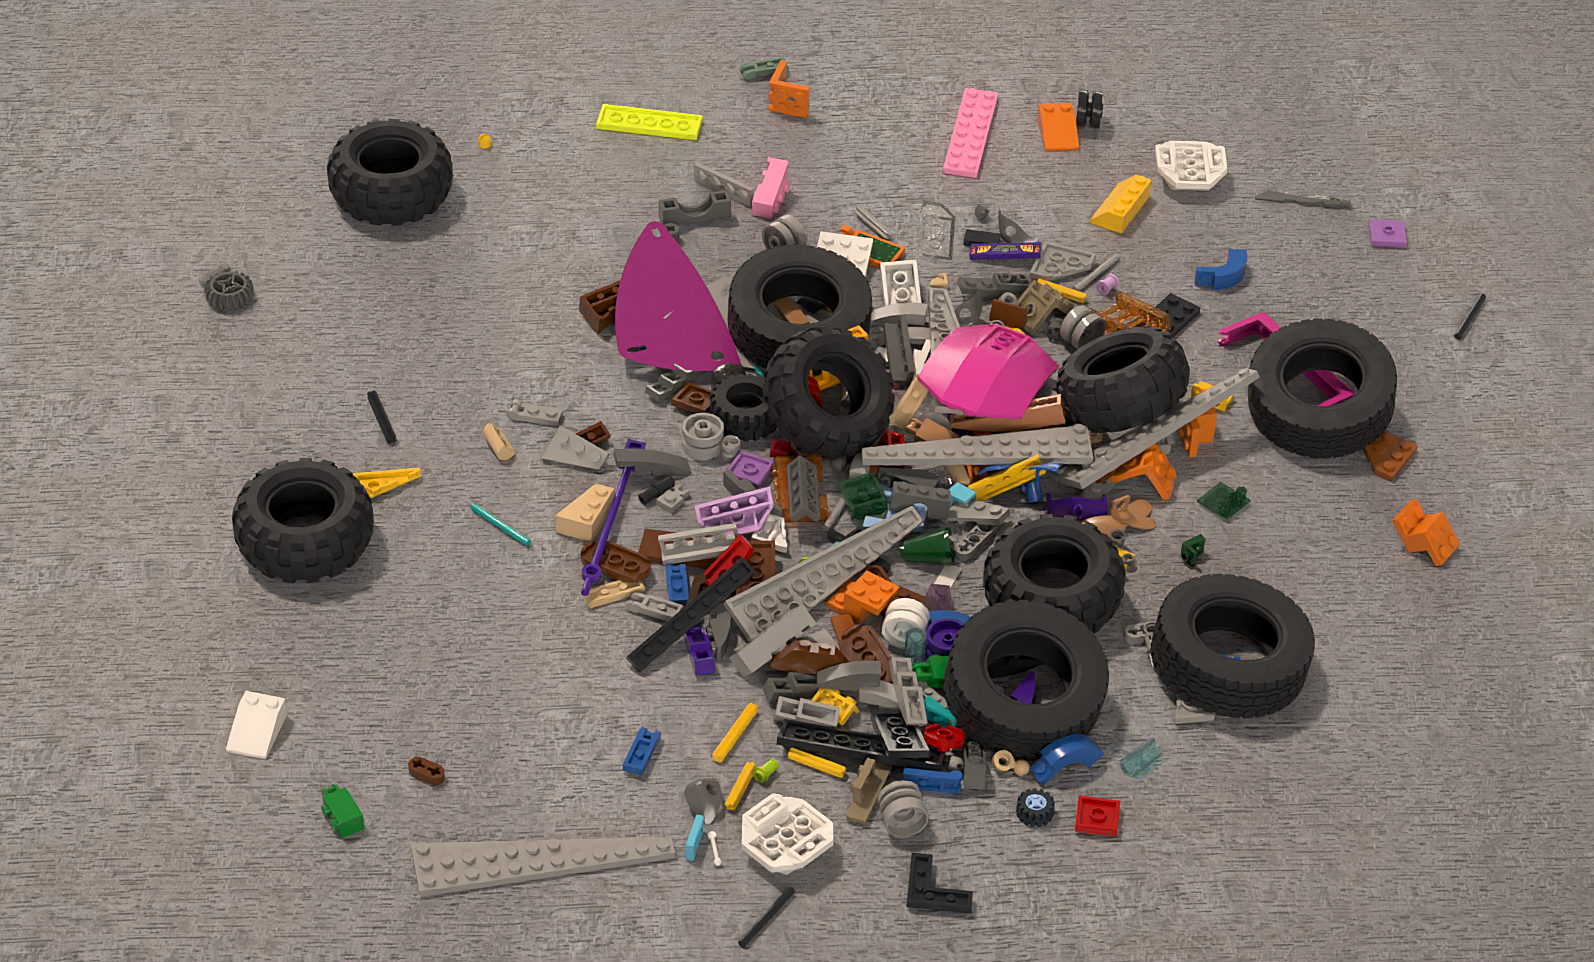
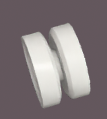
M901 598L891 602L887 608L882 625L884 639L889 644L901 649H914L920 646L925 640L926 630L930 621L928 609L914 599Z

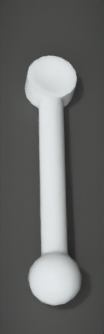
M711 831L708 833V839L711 840L715 857L713 863L716 866H720L722 860L718 856L715 842L716 833Z

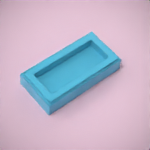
M696 814L686 843L685 860L693 861L704 832V816Z

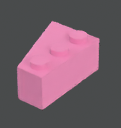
M768 157L767 171L764 170L762 176L765 178L762 184H758L752 201V215L772 219L775 213H778L780 203L784 202L785 193H788L790 189V183L788 182V161Z

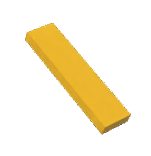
M1035 455L969 485L968 488L976 491V500L985 501L1036 478V469L1029 470V468L1043 464L1039 455ZM1040 470L1039 476L1045 474L1046 470Z

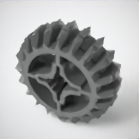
M222 271L221 274L216 273L215 276H211L210 280L206 281L204 292L210 306H214L215 309L220 308L221 311L224 309L229 311L230 309L236 310L238 307L243 308V305H248L254 296V287L252 280L249 279V276H245L244 273L239 274L238 271L225 273Z

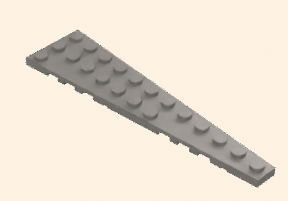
M929 287L928 310L932 355L939 344L960 325L947 289ZM933 396L934 412L965 415L961 410L947 408L945 404L940 403Z
M1075 424L1071 427L974 437L966 435L955 439L862 448V464L1008 465L1018 464L1035 455H1039L1042 464H1092L1093 454L1088 426Z

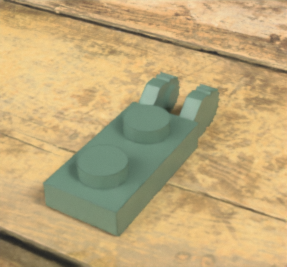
M784 57L747 63L740 67V72L743 73V78L746 80L774 74L781 60L785 61Z

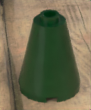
M945 527L904 541L903 545H900L901 557H905L906 561L954 566V541L949 539V536H953L951 528Z

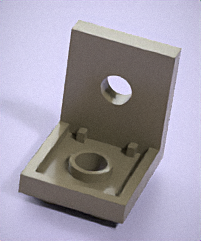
M1033 280L1015 303L1017 306L1027 308V323L1023 328L1031 335L1035 334L1055 307L1066 314L1074 309V304L1068 299H1064L1061 292L1053 289L1047 283L1042 285L1036 280ZM1034 306V311L1029 314V309Z

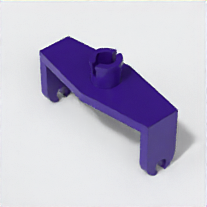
M1046 493L1047 514H1053V516L1062 518L1065 515L1077 517V520L1107 515L1108 501L1106 494H1102V500L1100 501L1083 497L1052 500L1051 493Z

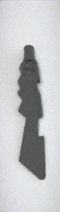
M1270 190L1255 196V199L1277 202L1287 200L1296 201L1298 204L1324 205L1328 207H1350L1351 200H1342L1336 197L1309 196L1306 194L1295 196Z

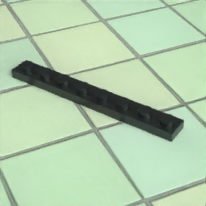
M743 557L632 651L626 659L641 673L751 578L756 572L755 569Z

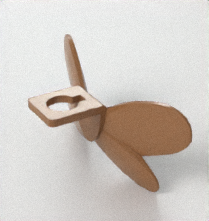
M1129 495L1113 501L1110 515L1091 517L1081 522L1084 524L1089 521L1096 525L1102 534H1107L1109 538L1111 531L1115 529L1124 531L1127 525L1141 530H1151L1156 527L1155 521L1147 517L1152 511V505L1146 500L1139 499L1128 506L1131 498ZM1124 501L1120 508H1117V505Z

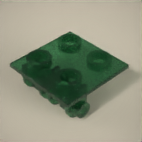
M1219 482L1200 497L1197 502L1228 520L1251 500L1246 497L1247 489L1244 486L1238 487L1235 491L1224 483Z

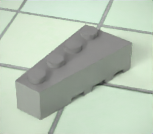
M803 604L788 612L783 610L775 616L777 619L775 622L769 621L761 627L763 631L760 634L758 632L754 633L748 638L749 642L746 645L742 643L733 650L735 654L730 659L743 677L753 673L769 661L772 655L782 651L787 646L786 643H791L803 635V631L816 625V622Z

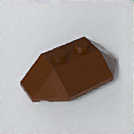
M795 640L782 651L773 655L771 669L817 675V672L849 663V660L836 646L829 643Z

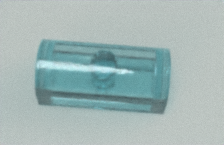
M919 628L906 631L904 658H911L912 666L925 663L927 635L924 630Z
M1149 738L1120 760V767L1127 776L1136 777L1163 756L1155 739Z

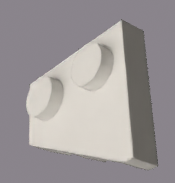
M769 514L762 529L754 532L751 541L775 540V550L786 553L787 543L784 518Z

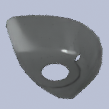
M999 209V233L1004 242L1027 243L1038 241V238L1027 235L1018 224L1003 216ZM1013 226L1016 230L1015 235L1012 237L1006 234V227Z
M980 290L954 310L960 327L973 326L980 318L983 302ZM964 308L969 309L971 312V316L966 320L960 318L959 315L960 311Z
M714 778L692 781L684 790L686 801L695 814L704 816V823L709 825L715 818L722 801L719 782ZM706 785L713 786L717 794L711 795L706 790Z

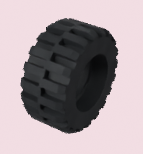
M737 374V376L733 377L732 375L727 377L726 380H721L713 388L710 395V414L719 417L723 422L724 437L732 435L744 442H749V440L757 441L761 437L769 436V433L772 434L776 430V424L771 425L767 416L768 405L763 400V384L766 382L762 376ZM747 406V407H753V408L744 409V408H738V407Z

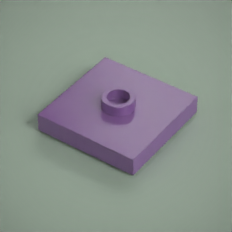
M1369 219L1371 246L1406 248L1407 239L1404 221Z
M740 451L727 470L731 469L739 480L747 478L758 489L774 469L775 462Z

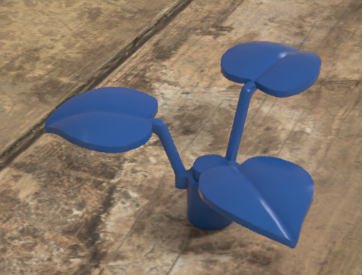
M1047 463L1029 468V470L1036 469V481L1027 482L1026 487L1024 484H1020L1022 492H1026L1027 502L1043 500L1039 471L1044 469L1058 472L1061 463ZM990 465L980 470L978 476L985 471L1006 469L1013 465Z

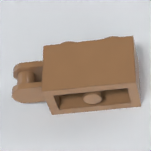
M911 417L909 425L904 427L908 434L915 437L914 443L959 438L958 434L928 418L922 422Z

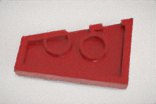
M739 535L703 573L706 576L707 586L712 584L742 557L748 562L754 548L744 536Z

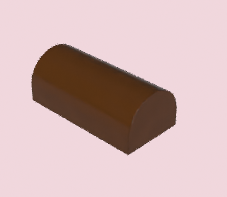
M602 421L576 433V435L595 446L611 438Z

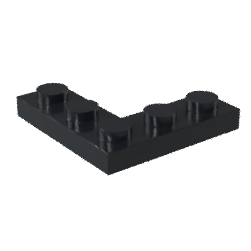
M912 853L906 907L971 913L973 891L930 887L933 854Z

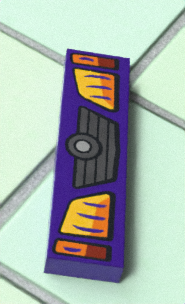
M1042 243L971 244L969 257L970 260L1041 258Z

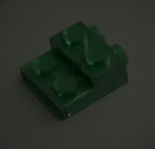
M875 473L838 483V489L845 501V508L851 520L855 518L862 520L865 516L873 513L880 515L888 509L887 497Z

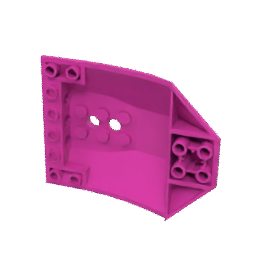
M998 324L957 327L939 344L925 363L917 380L940 403L945 404L949 409L961 410L967 416L1022 419L1023 414L1038 391L1058 370L1059 366L1030 336Z

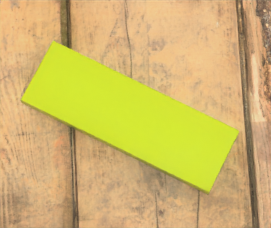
M603 104L596 123V129L697 141L703 116Z

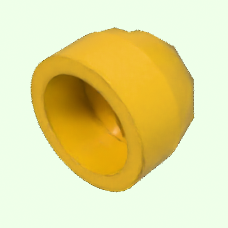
M485 133L481 134L478 137V146L483 149L491 147V137Z

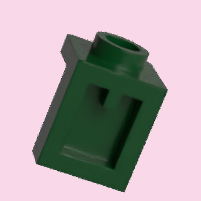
M1202 534L1182 542L1180 557L1191 567L1196 565L1197 556L1204 552L1206 538Z

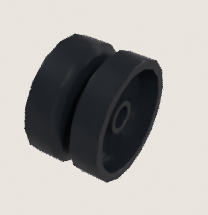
M1079 89L1076 127H1085L1087 117H1090L1089 126L1099 129L1100 118H1102L1103 91H1094L1092 93V101H1088L1089 91Z

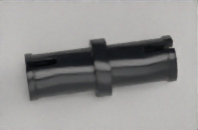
M668 475L660 482L651 484L649 489L638 495L639 501L646 505L654 498H659L665 491L675 486L674 479Z

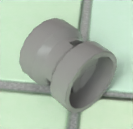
M729 435L722 439L721 458L723 460L733 462L740 452V439L738 437Z

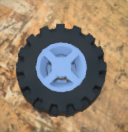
M1033 788V791L1027 789L1026 793L1023 791L1018 796L1016 815L1021 822L1024 821L1025 825L1031 824V827L1035 825L1042 827V824H1044L1045 826L1048 822L1052 821L1054 815V798L1050 796L1049 792L1044 793L1043 789L1037 791V788Z

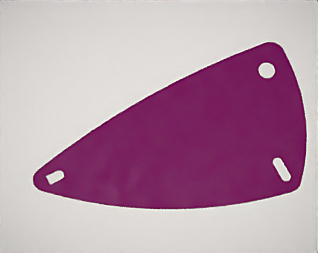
M657 221L649 222L633 246L618 288L615 329L619 354L624 358L639 363L678 370L673 366L674 364L685 370L714 371L737 367L740 364V359L730 332L698 271L665 226ZM658 228L661 236L655 237L651 229ZM670 312H672L666 319L663 318ZM642 345L647 347L644 351L633 353L627 351L631 347ZM718 351L724 357L722 360H714L711 358V354Z

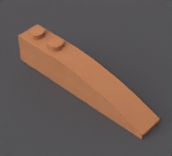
M1061 394L1033 399L1023 414L1022 419L950 415L951 428L970 431L1010 432L1041 429L1046 426H1058L1066 423V412L1063 407Z

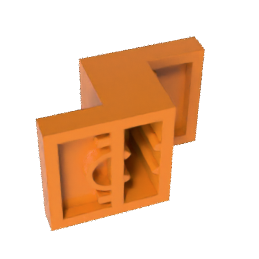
M1207 389L1200 390L1199 394L1206 391ZM1212 407L1177 429L1178 437L1182 438L1183 449L1187 451L1189 457L1197 456L1198 443L1213 442L1217 419L1215 407Z
M1417 499L1411 500L1392 520L1408 552L1427 550L1435 566L1442 565L1460 545L1444 512L1425 515Z
M866 571L856 582L849 580L827 601V608L841 615L850 613L852 620L860 624L871 612L878 615L899 594L900 587Z

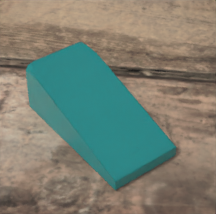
M927 695L924 699L927 722L941 724L940 728H947V725L957 727L955 716L934 698Z

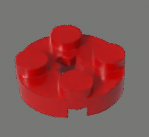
M932 724L924 729L923 738L926 744L937 747V750L940 752H949L950 749L962 748L964 746V732L955 726L947 725V728H940L941 724Z

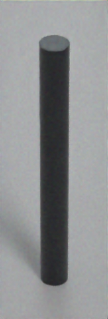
M1481 293L1455 333L1454 337L1456 339H1461L1486 299L1485 294Z
M789 886L738 941L741 947L744 948L795 893L793 887Z

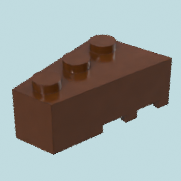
M620 281L580 296L579 312L597 335L615 321L616 300Z

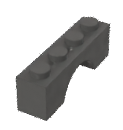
M727 190L710 192L702 203L695 206H684L676 198L659 200V219L663 225L667 223L682 225L731 217V199Z

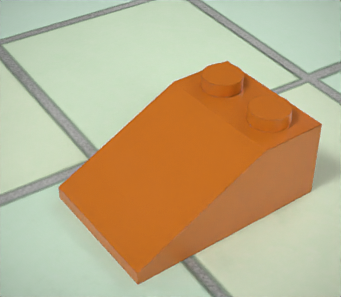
M1072 103L1038 104L1037 123L1045 152L1079 150L1075 112Z

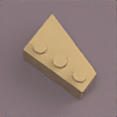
M595 484L555 515L556 533L592 542L608 516L614 498V488Z

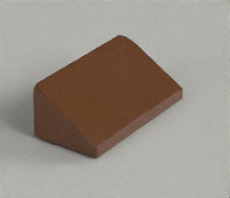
M993 299L989 321L1000 320L1005 326L1021 330L1027 323V308Z

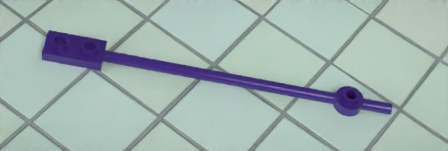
M627 439L624 449L645 450L646 443ZM634 466L619 467V469L624 470L592 562L582 568L581 577L585 581L581 590L583 596H588L592 583H596L601 579L602 570L598 565L631 471L635 472Z

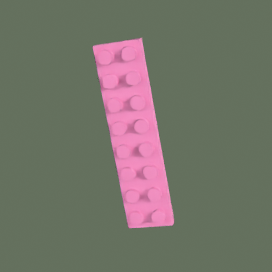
M965 88L943 167L944 174L977 178L998 100L997 92Z

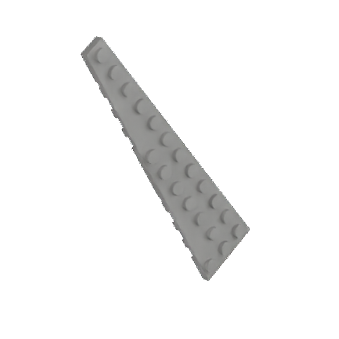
M1248 368L1240 370L1236 375L1181 403L1157 419L1138 426L1092 451V464L1061 465L1058 472L1054 471L1050 474L1052 480L1084 489L1260 378L1258 372Z
M910 506L726 600L723 605L747 639L756 632L760 634L763 631L761 627L769 621L775 622L777 620L775 616L783 610L788 612L803 604L808 612L920 526L923 520L915 508Z
M672 837L410 843L420 897L675 858Z

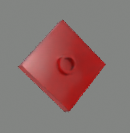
M1079 795L1075 832L1117 837L1121 801Z

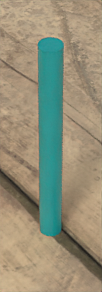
M476 503L472 504V511L525 546L531 544L529 538Z

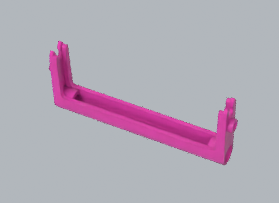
M1261 312L1220 330L1218 333L1226 337L1219 339L1217 343L1226 346L1254 334H1258L1265 340L1274 331H1278L1281 326L1265 312ZM1313 370L1302 373L1330 398L1316 406L1337 405L1349 400L1356 394L1332 371Z

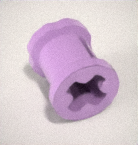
M1112 273L1106 275L1104 280L1096 283L1097 291L1103 296L1108 295L1111 289L1119 286L1117 276Z

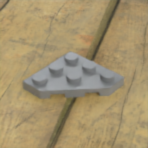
M1045 241L1042 246L1041 258L1036 259L1029 278L1052 281L1090 270L1096 259V253Z

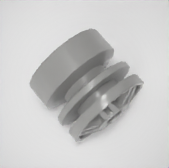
M896 781L884 787L878 794L877 803L883 816L885 828L889 834L895 837H908L919 833L925 828L929 816L917 784L911 781Z

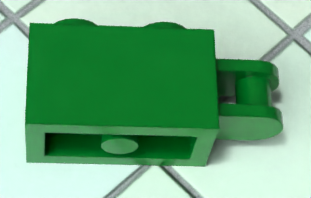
M933 655L925 663L913 665L912 671L916 672L917 682H926L931 688L944 687V673L949 656Z
M334 783L332 787L327 789L325 787L321 788L323 795L321 811L325 818H329L332 830L334 832L337 831L340 838L364 830L363 814L346 787L339 789L337 784Z

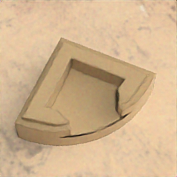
M941 273L938 277L932 279L930 287L948 289L946 273Z

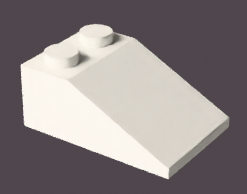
M916 260L880 263V280L885 306L899 303H921Z
M245 691L238 705L226 752L266 760L287 716L285 698Z

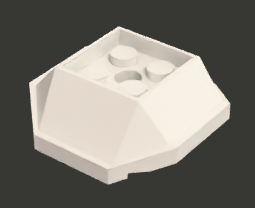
M1168 141L1162 145L1158 144L1155 146L1157 172L1165 179L1171 190L1209 191L1227 174L1225 148L1222 146L1198 141Z
M772 793L742 815V850L771 873L780 872L788 875L795 869L803 868L833 846V822L803 799L782 797L780 794Z

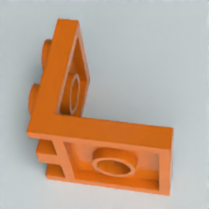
M781 60L769 82L771 90L769 92L770 105L768 110L807 118L809 115L810 87L788 83L787 61ZM789 97H793L796 101H791Z
M1157 443L1115 468L1109 475L1110 481L1115 483L1146 474L1163 501L1171 498L1174 481L1177 476L1175 468L1170 465L1166 454L1162 453Z

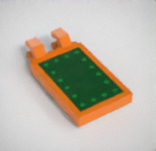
M843 225L840 228V232L843 235L873 239L868 264L870 266L880 269V263L899 261L905 253V247L860 230L853 231L850 226Z

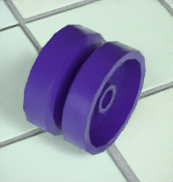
M947 618L931 623L926 633L925 657L928 659L933 655L949 656L953 641L964 623Z

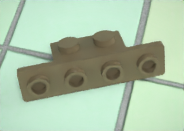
M867 758L864 766L861 765L858 770L857 780H853L850 791L853 792V802L846 814V819L863 824L867 822L877 802V796L883 789L893 766H887L884 763L875 762V760Z

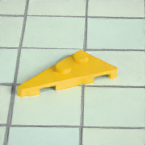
M421 468L353 473V475L365 487L370 498H373L421 477Z

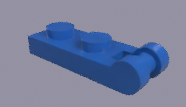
M685 563L679 564V566L665 564L668 600L686 606L689 594Z
M644 727L639 729L623 763V771L643 775L657 744L660 742L662 734L660 731L655 730L652 732Z
M904 768L903 780L917 784L920 790L957 794L961 791L962 773L957 770L948 773Z

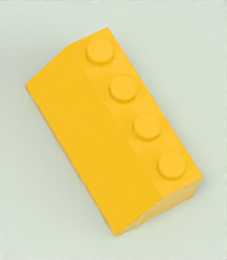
M1134 175L1119 182L1090 219V223L1122 234L1150 197L1152 180Z

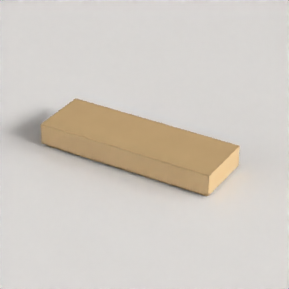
M918 373L890 418V423L902 431H905L904 427L909 425V420L915 415L928 393V390L917 380Z
M618 580L590 589L588 596L583 597L589 608L631 597L635 592L643 594L645 593V587L642 581L626 583Z

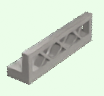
M698 162L694 164L695 182L714 191L727 190L731 199L748 207L752 206L756 192L754 188Z
M736 523L658 535L663 565L720 556L739 536ZM727 531H733L734 534L726 535L723 533ZM709 534L713 535L712 537H709V538L704 537L705 535H709ZM686 538H693L691 541L685 540ZM666 541H674V543H672V544H666V545H665L664 542H666Z

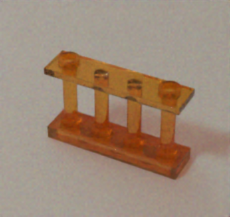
M1122 291L1115 293L1116 304L1106 310L1098 312L1089 308L1095 314L1105 319V332L1108 334L1134 328L1142 322L1147 323V325L1143 326L1146 328L1156 327L1162 329L1163 332L1171 330L1168 313ZM1118 310L1123 312L1114 318L1109 317ZM1130 316L1135 318L1126 324L1121 323Z

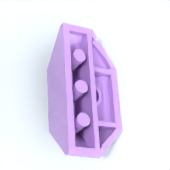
M766 487L695 505L698 524L703 528L736 523L739 535H745L762 529L774 507L771 488ZM727 531V532H724L723 534L728 535V534H734V533H733V531Z

